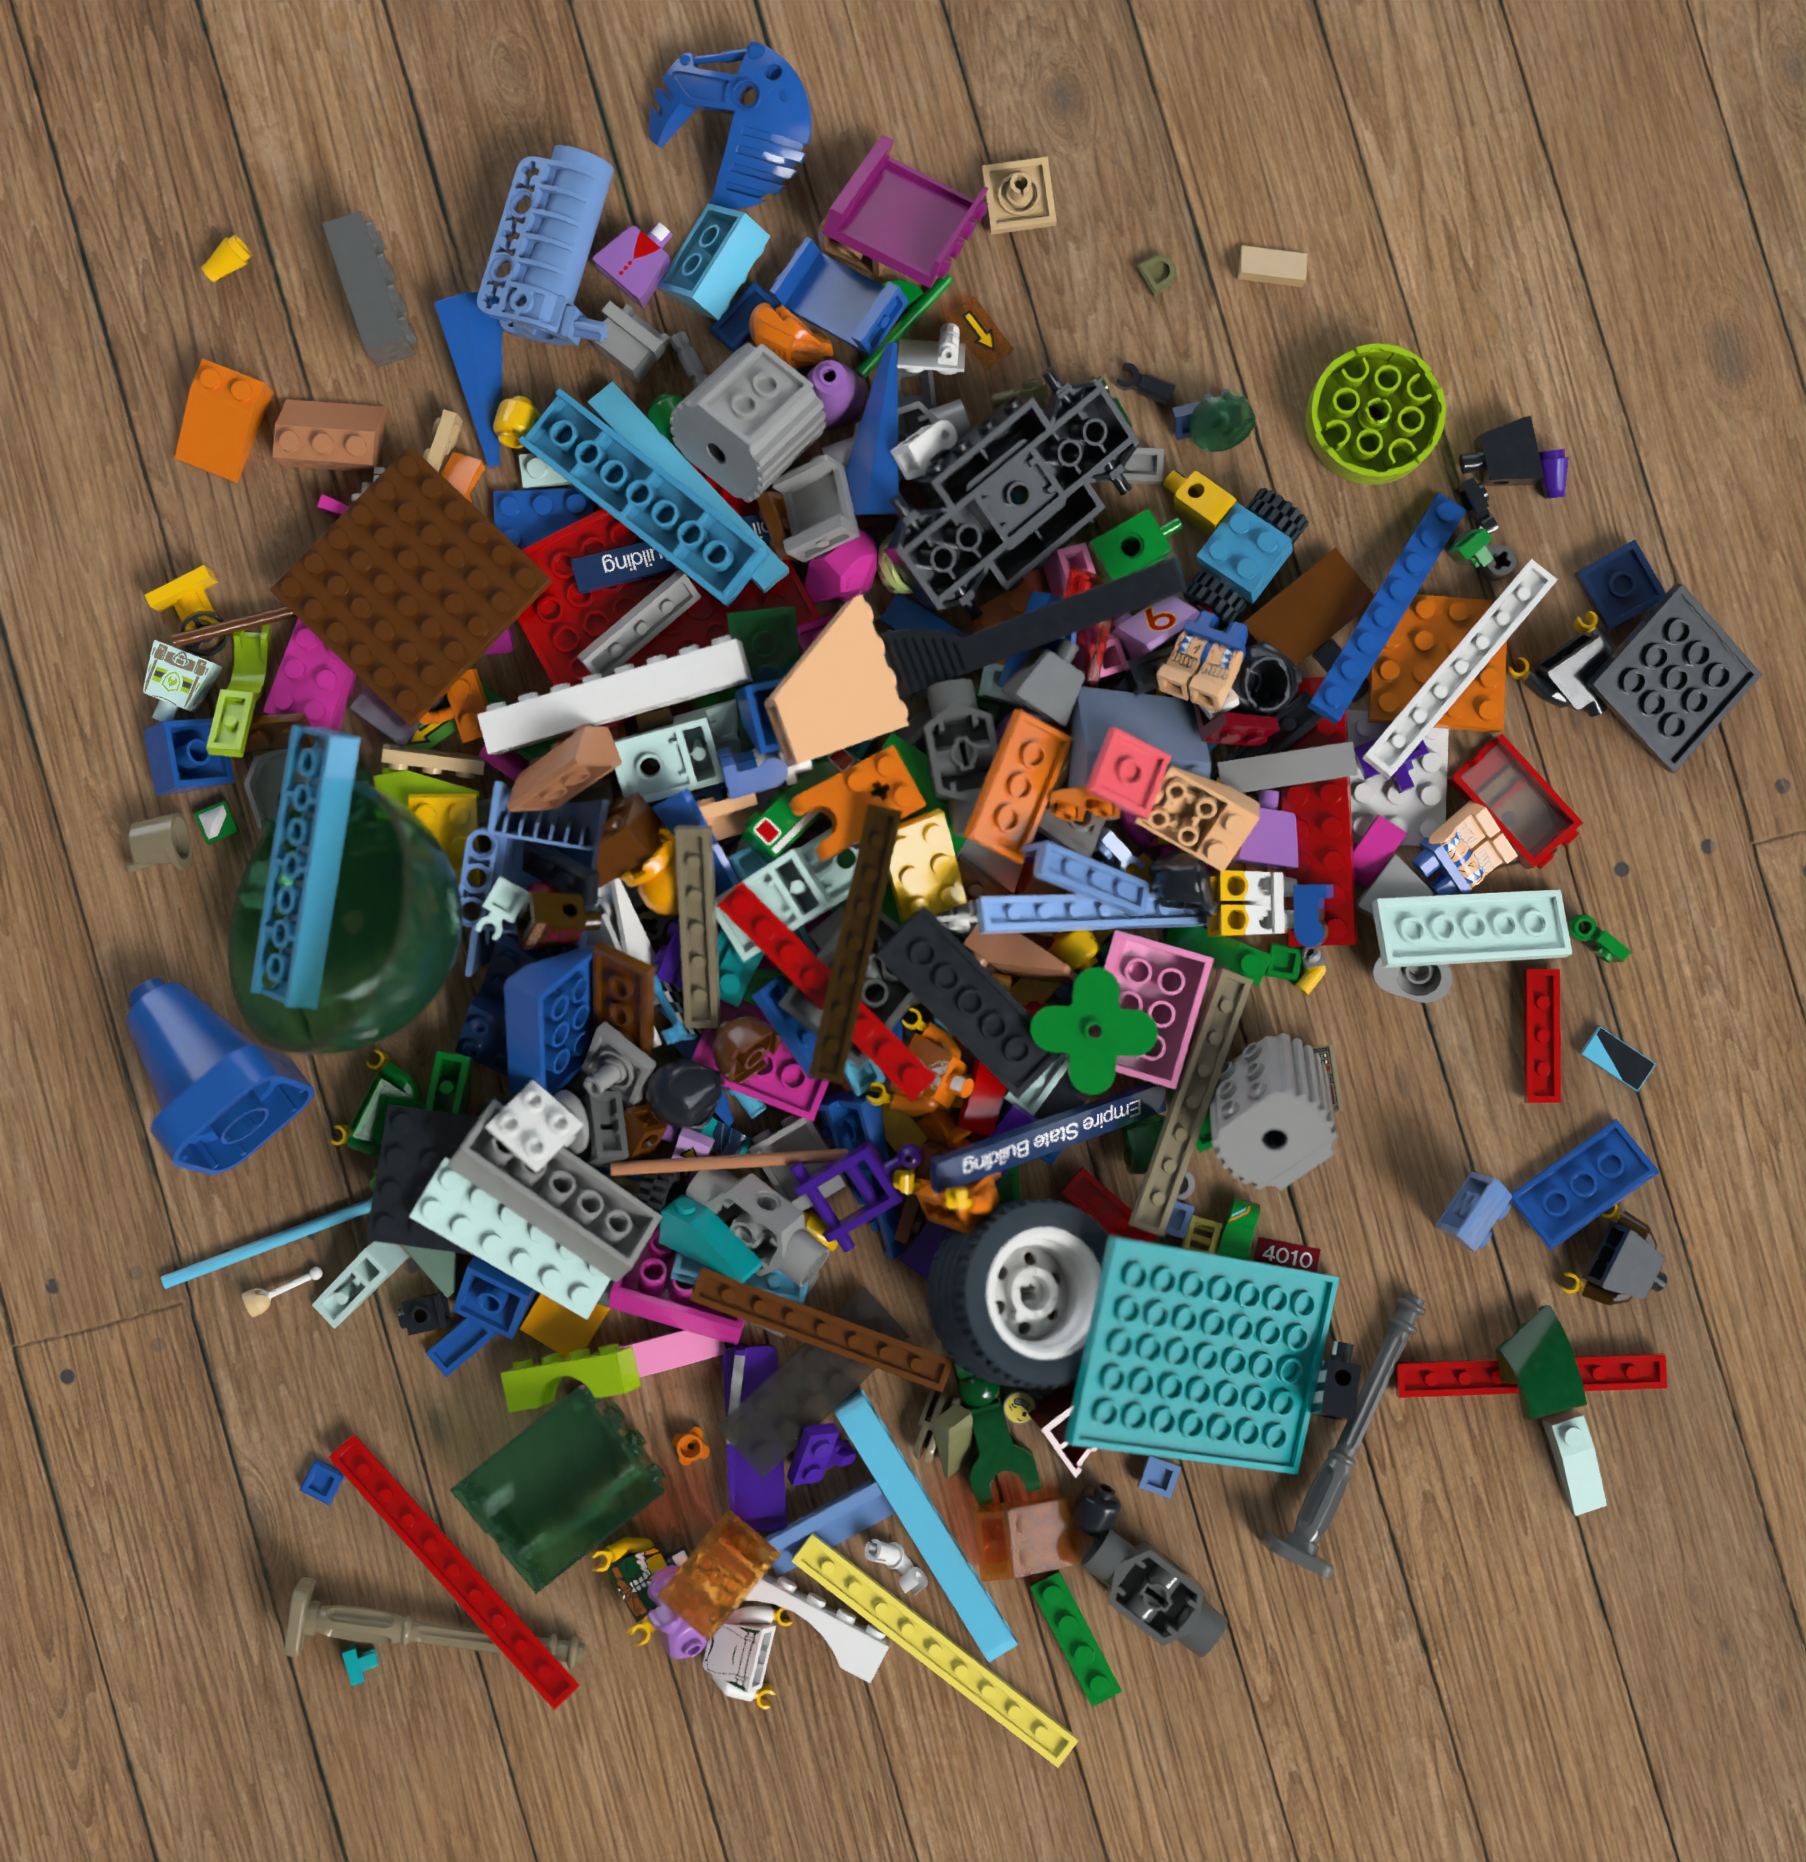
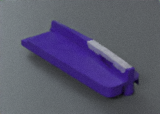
M738 1343V1346L734 1345L732 1348L726 1349L723 1354L727 1429L726 1448L732 1536L737 1534V1532L783 1530L788 1525L778 1350L772 1344L748 1346L745 1343Z

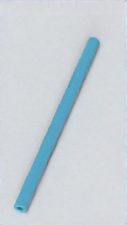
M373 1197L161 1276L162 1284L165 1289L369 1213Z

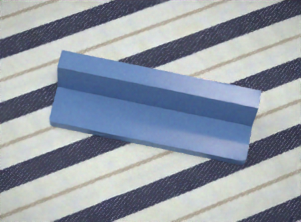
M1049 841L1022 846L1021 853L1036 859L1033 876L1133 916L1145 915L1150 887L1149 882Z
M872 1478L789 1523L783 1530H777L760 1539L757 1548L763 1559L767 1557L775 1573L781 1576L797 1567V1565L791 1562V1558L812 1532L831 1547H834L893 1515L895 1511L875 1478Z

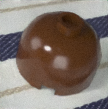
M753 1016L739 1017L732 1021L726 1020L716 1030L717 1036L713 1043L712 1055L715 1066L730 1083H733L734 1079L740 1084L755 1076L767 1065L763 1058L769 1051L773 1055L776 1053L780 1044V1035L766 1022Z

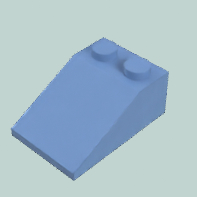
M1471 1171L1435 1227L1465 1248L1475 1252L1478 1247L1482 1249L1488 1243L1492 1236L1490 1229L1496 1220L1501 1221L1507 1215L1511 1208L1509 1201L1513 1196L1496 1178Z

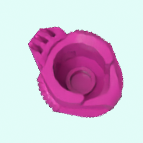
M858 528L859 537L806 561L809 566L804 588L813 604L828 602L835 598H839L842 602L849 601L856 596L865 595L871 589L878 566L879 554L875 540L867 531Z

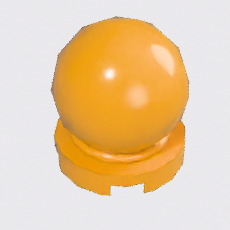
M660 829L652 857L619 877L628 886H637L638 894L648 908L660 915L673 916L679 914L675 837L668 829Z

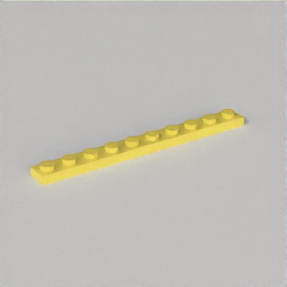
M812 1532L791 1558V1562L1057 1768L1077 1744V1736Z

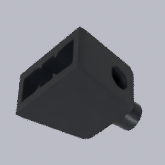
M1531 416L1523 417L1480 434L1474 440L1475 452L1459 456V466L1462 474L1479 471L1481 483L1486 487L1534 485L1544 478Z

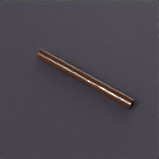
M286 606L172 634L171 638L174 648L297 616Z

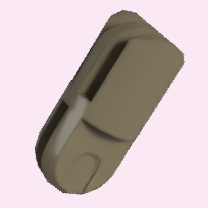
M932 1388L918 1422L921 1430L913 1450V1455L919 1460L933 1431L926 1451L925 1463L932 1462L938 1452L932 1421L947 1410L951 1393L943 1391L931 1420H928L938 1395V1391ZM955 1396L951 1407L955 1404L960 1406L961 1397Z

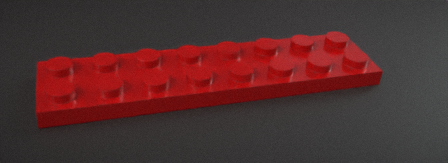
M1325 676L1302 678L1303 682L1299 684V689L1293 698L1304 689L1314 696ZM1347 709L1336 725L1324 718L1288 751L1348 742ZM1350 776L1281 787L1282 811L1294 813L1296 816L1299 861L1298 868L1285 870V877L1296 879L1297 885L1333 884V897L1324 898V920L1329 926V937L1324 943L1317 946L1358 944ZM1286 897L1287 910H1294V897ZM1294 928L1288 929V946L1302 947L1303 945L1295 937Z

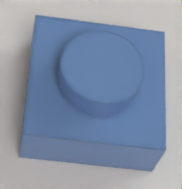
M1175 1201L1165 1233L1185 1239L1195 1207Z
M1148 1455L1138 1487L1170 1499L1181 1470V1465L1157 1456Z

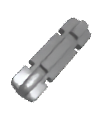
M681 331L670 337V344L675 353L678 352V359L688 378L693 380L692 385L696 389L708 378V375L704 374L705 369L694 348L690 347L691 343L686 333Z

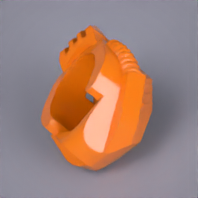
M761 303L752 311L748 325L751 338L758 347L762 343L792 368L819 364L823 362L824 356L832 357L834 355L829 338L820 333H813L807 325L782 304L774 309L769 303Z

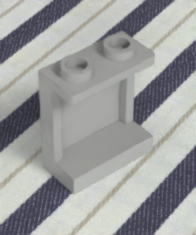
M829 455L816 456L807 464L796 469L787 470L772 483L773 488L783 495L792 537L783 541L787 554L804 563L860 536L844 465Z
M792 1114L780 1122L783 1127L774 1133H771L768 1128L753 1137L754 1144L748 1149V1152L750 1154L830 1148L814 1121L811 1122ZM829 1163L803 1164V1166L810 1175ZM793 1165L762 1167L776 1192L801 1212L813 1206L806 1194L797 1196L792 1189L798 1183L789 1169ZM841 1172L817 1187L824 1198L845 1187L849 1181L844 1173Z

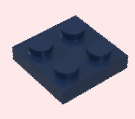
M1636 540L1627 543L1574 573L1606 631L1657 604L1666 594Z

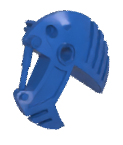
M755 41L749 43L747 48L728 50L718 54L694 56L692 53L687 52L672 64L662 78L667 86L665 93L658 87L654 95L660 108L658 112L651 106L649 124L651 140L662 148L695 110L731 114L733 119L710 204L733 210H742L766 202L759 198L767 194L777 195L785 188V186L780 184L785 179L792 180L798 172L793 170L797 162L803 163L806 153L802 152L804 145L809 146L812 132L810 101L806 89L793 67L777 52ZM742 61L738 73L735 75L698 68L699 64ZM750 90H756V100L751 105L746 106L744 103L746 93Z

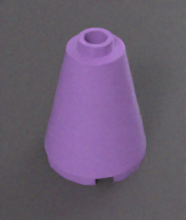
M826 360L815 366L805 375V378L814 384L813 390L816 396L823 402L824 408L822 411L826 413V418L823 420L826 423L825 429L849 425L860 415L865 399L864 386L860 377L850 367L833 360Z

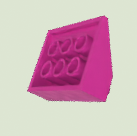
M657 1225L633 1267L619 1281H614L610 1292L609 1308L738 1346L745 1320L689 1300L694 1284L671 1279L677 1251L659 1243L660 1225Z

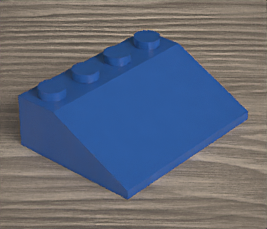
M596 943L526 965L504 983L509 1091L518 1095L534 1080L553 1096L582 1071V1066L594 1037L592 947Z

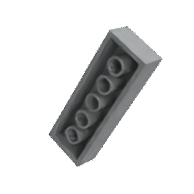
M494 1099L480 1115L446 1166L613 1281H619L633 1267L663 1216L564 1147L535 1173L485 1128L505 1108V1106Z

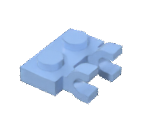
M1102 828L1094 851L1104 856L1103 864L1125 873L1126 867L1131 863L1140 869L1146 865L1141 859L1134 856L1109 829Z

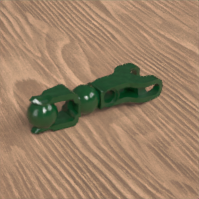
M955 1360L959 1378L958 1394L962 1401L967 1404L968 1410L971 1411L972 1427L978 1444L977 1452L972 1457L968 1468L978 1505L982 1507L992 1503L991 1482L995 1475L1002 1471H1013L1018 1474L1028 1492L1040 1490L1041 1483L1032 1450L1025 1444L1014 1440L1010 1435L1000 1397L998 1396L1000 1385L974 1377V1374L964 1371V1367H959Z

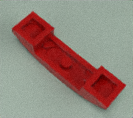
M975 1058L972 1074L974 1086L970 1096L963 1098L958 1127L989 1137L996 1124L1006 1088Z

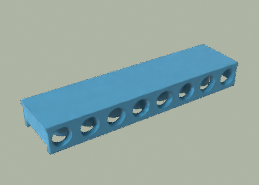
M559 388L556 391L557 397L526 437L521 436L518 442L715 598L729 607L770 554L754 539Z
M292 725L250 989L252 993L263 994L283 1002L285 1007L309 1008L312 1010H317L360 744V737L320 726L314 728ZM305 733L313 735L315 742L312 750L305 749L302 752L299 747L300 738ZM298 768L303 777H309L306 784H295L294 773ZM292 803L297 811L303 812L301 818L291 819L289 817L288 810ZM286 837H288L292 845L298 846L295 852L286 853L284 851L283 842ZM282 870L285 878L292 880L289 886L281 887L278 884V875ZM276 904L281 913L287 914L283 920L276 921L273 918L272 912ZM271 938L274 945L281 948L277 954L271 955L268 952L267 944ZM266 971L268 978L276 982L268 989L262 984V977Z

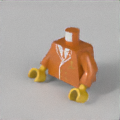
M909 1008L910 1012L918 1016L917 1022L909 1025L903 1019L901 1021L909 1030H920L921 1035L914 1034L908 1049L937 1078L913 1102L893 1082H891L888 1089L892 1095L886 1093L883 1084L874 1082L870 1084V1088L879 1090L882 1096L877 1099L871 1096H866L872 1106H880L886 1103L890 1109L916 1117L934 1112L937 1108L948 1109L951 1107L956 1095L967 1098L972 1093L974 1083L972 1079L965 1077L968 1066L960 1061L961 1051L952 1036L932 1022H924L917 1009Z
M898 1170L894 1172L893 1186L896 1189H900L904 1194L913 1193L917 1195L928 1221L967 1234L984 1215H990L1000 1201V1196L994 1183L1001 1177V1171L959 1187L947 1189L939 1194L931 1189V1181L919 1178L914 1181L915 1174L911 1171Z

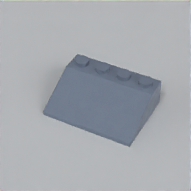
M1090 687L1080 688L1072 709L1071 737L1073 740L1070 745L1068 788L1087 787L1106 734L1111 727H1116L1171 755L1172 757L1166 772L1170 766L1210 779L1211 761L1207 742L1201 741L1194 704L1191 702V699L1187 701L1182 698L1149 694L1135 696L1132 692Z

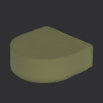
M1164 255L1153 256L1139 264L1136 268L1153 297L1168 289L1176 277L1174 262Z

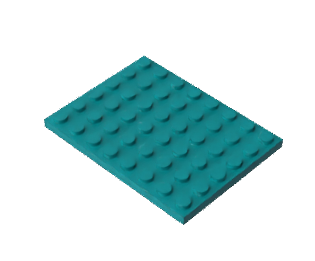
M1109 1235L1065 1442L1076 1446L1298 1475L1340 1277Z

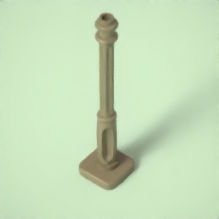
M302 1577L294 1590L284 1649L285 1656L297 1657L306 1645L308 1637L320 1633L355 1642L401 1643L403 1646L408 1645L409 1642L503 1654L482 1629L414 1621L410 1615L404 1617L391 1612L366 1607L322 1606L320 1601H314L316 1579ZM555 1633L551 1634L550 1638L537 1637L559 1662H567L568 1668H573L575 1663H583L585 1643H580L577 1636H573L570 1641L558 1639Z

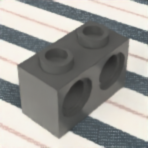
M604 1091L598 1097L586 1093L579 1099L586 1110L589 1124L588 1144L583 1152L580 1153V1159L594 1168L611 1167L610 1162H621L628 1158L629 1152L621 1091Z

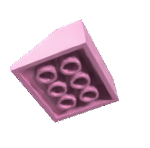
M1115 930L1104 969L1110 971L1118 981L1120 989L1119 1007L1121 1009L1140 1010L1149 1014L1155 1021L1158 1029V1037L1154 1047L1146 1054L1140 1056H1118L1116 1058L1115 1072L1176 1089L1214 958ZM1094 1024L1089 1027L1088 1034L1090 1037L1095 1038L1100 1035L1101 1029L1098 1025Z

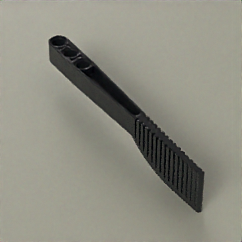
M1173 557L965 637L947 631L919 628L895 630L878 635L884 643L885 653L883 655L887 666L895 674V688L900 699L934 684L948 681L1174 596L1188 589L1176 557Z

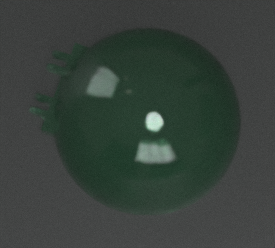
M356 766L317 1010L288 1008L284 1006L283 1002L263 994L250 992L278 814L271 819L263 818L260 820L262 837L246 865L234 900L228 936V969L232 993L242 1019L250 1031L263 1043L279 1051L304 1055L339 1054L365 1048L394 1035L424 1012L438 995L453 968L460 946L462 934L461 893L451 861L441 843L423 820L402 802L372 787L370 770ZM301 781V782H296L295 784H296V785H299V784H305V783H304L303 781ZM281 792L279 793L278 798H277V800H278V802H277L278 810H279V803H280ZM293 803L288 810L291 819L301 818L303 814L302 811L295 809ZM286 837L283 842L284 851L286 853L295 852L298 846L292 845L288 837ZM282 870L278 875V884L281 887L289 886L292 880L286 879ZM277 904L273 908L272 914L276 921L283 920L287 914L281 913ZM272 938L268 941V952L271 955L277 954L281 948L274 945ZM266 971L262 977V984L268 989L276 982L268 978Z

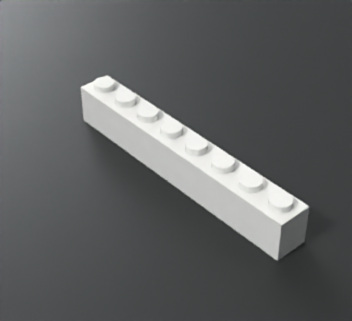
M723 636L712 640V646L699 649L698 645L682 648L679 650L680 655L667 659L666 655L654 656L646 660L647 665L635 668L634 664H628L615 668V674L603 678L601 673L593 674L582 678L583 684L571 687L570 683H563L550 687L551 693L538 696V692L519 696V702L507 706L504 701L486 706L487 712L477 714L487 752L492 755L504 754L572 734L576 728L585 724H592L593 727H597L752 682L743 644L737 639L732 640L731 636Z

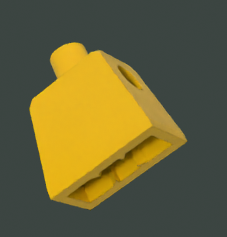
M1175 469L1163 483V486L1174 493L1175 509L1208 538L1212 536L1237 502L1235 497L1198 471H1194L1187 479Z

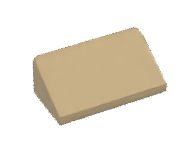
M1241 246L1237 279L1295 287L1304 286L1307 276V253Z

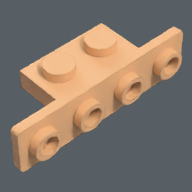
M788 786L780 787L785 792L789 789ZM780 788L759 794L752 793L730 799V795L727 793L729 799L715 802L713 797L700 800L696 804L708 826H712L714 837L719 841L744 834L747 830L744 823L757 810L763 815L771 807L767 801ZM662 822L660 828L668 829L666 825Z

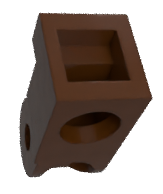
M649 1104L627 1108L624 1112V1121L626 1124L629 1157L621 1162L649 1160L668 1127L654 1115Z

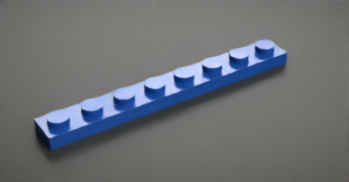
M1439 492L1434 497L1308 704V708L1335 725L1340 721L1465 514V508Z

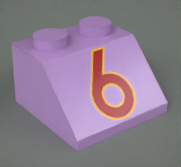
M1171 596L1140 608L1141 611L1133 617L1130 612L1126 613L1113 623L1115 629L1110 634L1119 637L1126 661H1130L1156 652L1178 638L1184 632V626L1187 621L1194 622L1200 615V612L1175 596Z

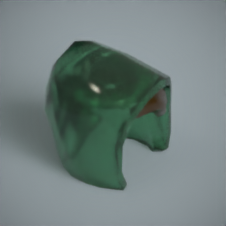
M1157 1114L1121 1127L1126 1148L1124 1151V1163L1129 1175H1146L1166 1118L1164 1115Z

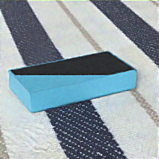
M1597 1026L1579 1053L1637 1092L1656 1065V1063L1600 1026Z

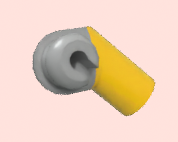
M1318 946L1305 947L1302 951L1304 974L1295 984V987L1306 996L1310 994L1326 972L1324 955Z

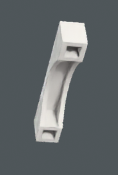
M720 1545L719 1548L711 1546L693 1580L691 1589L697 1592L708 1591L711 1599L719 1604L733 1601H760L793 1611L808 1621L824 1637L834 1652L840 1668L871 1683L889 1648V1638L885 1637L886 1634L873 1624H868L866 1627L855 1621L857 1617L845 1609L839 1608L836 1611L826 1605L827 1601L815 1593L809 1592L806 1595L796 1590L797 1585L789 1579L779 1577L777 1580L766 1574L767 1569L754 1561H749L748 1564L736 1558L738 1554L732 1549Z

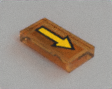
M974 296L947 316L950 323L958 326L961 338L986 371L1013 352L1014 348Z

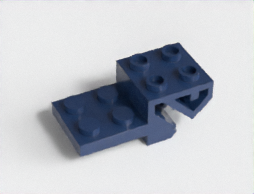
M502 933L496 940L482 987L469 1005L455 1052L471 1057L472 1060L508 1076L504 983L524 966L551 958L552 956L537 949L520 950L518 940Z

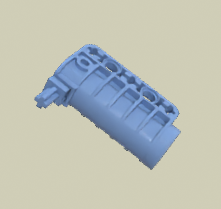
M555 145L551 160L529 156L518 164L477 296L479 309L487 316L499 319L500 325L509 334L557 346H569L570 344L578 346L581 338L603 343L604 339H607L608 332L606 330L608 324L587 319L580 309L574 305L614 174V168L604 159L578 148ZM536 168L539 171L538 175H532L530 179L527 176V172H531ZM529 186L534 190V192L527 190ZM529 198L531 200L529 210L522 214L517 213L519 202L522 199ZM514 218L520 221L517 222V225L513 222ZM515 232L519 234L518 240L508 241L509 235H514ZM510 250L514 253V256L508 254ZM504 262H510V273L503 278H499L497 276L499 266ZM494 282H495V283H497V284H499V285H501V286H505V287L502 289L500 286H498V287L496 288V287H494L493 285H494ZM497 296L500 299L499 303H495L491 307L487 302H489V299H494Z

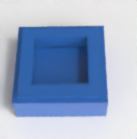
M317 1458L314 1460L300 1491L330 1505L345 1476L338 1468Z

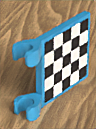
M654 974V993H656L673 1025L672 1028L661 1032L666 1043L672 1044L680 1040H700L704 1028H685L683 990L674 984H669L659 979Z

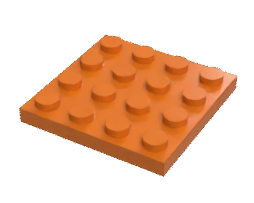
M1416 594L1370 670L1367 723L1391 724L1496 600ZM1507 641L1433 728L1501 733L1504 730Z

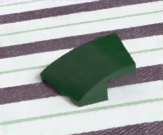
M1551 1305L1541 1306L1538 1309V1314L1528 1323L1519 1326L1511 1338L1506 1339L1496 1348L1501 1383L1518 1385L1523 1418L1535 1419L1587 1405L1584 1386L1574 1353Z

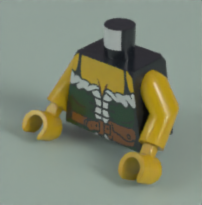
M625 1537L605 1547L604 1551L594 1550L589 1552L587 1558L592 1559L599 1555L601 1559L599 1566L591 1570L602 1572L608 1569L636 1623L641 1621L642 1624L632 1626L627 1631V1636L632 1635L636 1630L640 1631L642 1638L635 1645L637 1647L646 1644L650 1640L651 1633L656 1630L648 1622L647 1614L650 1611L658 1608L647 1593L653 1575L657 1570L671 1565H675L682 1570L693 1564V1561L685 1546L668 1554L661 1541L653 1543L649 1538Z

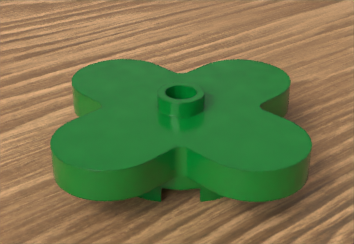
M1099 967L1087 968L1077 975L1073 982L1072 1001L1069 1006L1050 1005L1043 1007L1035 1013L1030 1024V1034L1037 1046L1048 1052L1068 1053V1075L1071 1083L1079 1091L1090 1095L1102 1093L1111 1086L1115 1078L1116 1058L1118 1056H1140L1146 1054L1154 1047L1158 1037L1157 1025L1149 1014L1140 1010L1121 1009L1119 1007L1120 989L1118 981L1110 971ZM1096 1024L1100 1027L1101 1032L1098 1037L1092 1038L1088 1034V1029L1091 1025Z

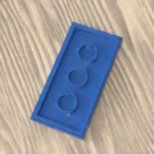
M1615 1119L1511 1193L1513 1197L1510 1202L1550 1252L1658 1175L1659 1170L1620 1122Z

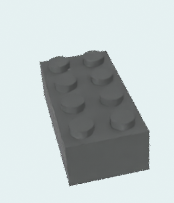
M361 211L323 223L322 225L365 351L378 367L415 356L416 352L413 344L418 343V339L412 324L408 323L405 314H403L407 312L404 298L401 292L398 293L395 284L392 283L397 281L391 262L387 261L383 250H386V245L380 230L376 229L373 220L367 221Z

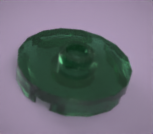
M1225 392L1221 393L1222 396L1217 398L1210 396L1194 408L1189 417L1188 425L1195 445L1202 450L1210 452L1226 451L1238 446L1249 436L1254 428L1255 415L1249 400L1241 394Z

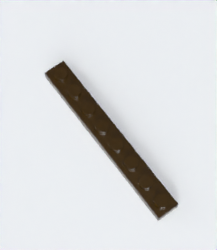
M868 804L808 1077L839 1084L843 1083L902 811Z

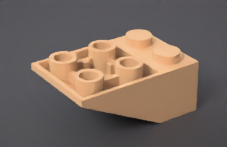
M1170 766L1163 778L1149 818L1143 820L1137 817L1135 823L1224 872L1260 819V803L1231 786Z

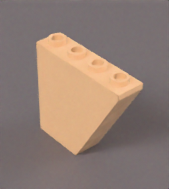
M863 595L856 596L845 602L764 702L787 768L908 725L906 705L898 697L895 688V674L887 666L883 655L885 653L883 640L878 634L876 635L872 624L873 612L870 605L864 601Z

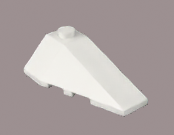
M618 877L598 888V903L592 906V910H599L601 915L607 913L622 951L654 966V974H656L659 965L654 963L656 954ZM654 993V1006H655V1005L661 1004V1002H660V1000L658 999L656 993Z

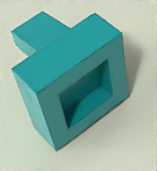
M354 1643L342 1649V1656L351 1686L365 1682V1671L379 1666L376 1648L359 1652L357 1644Z

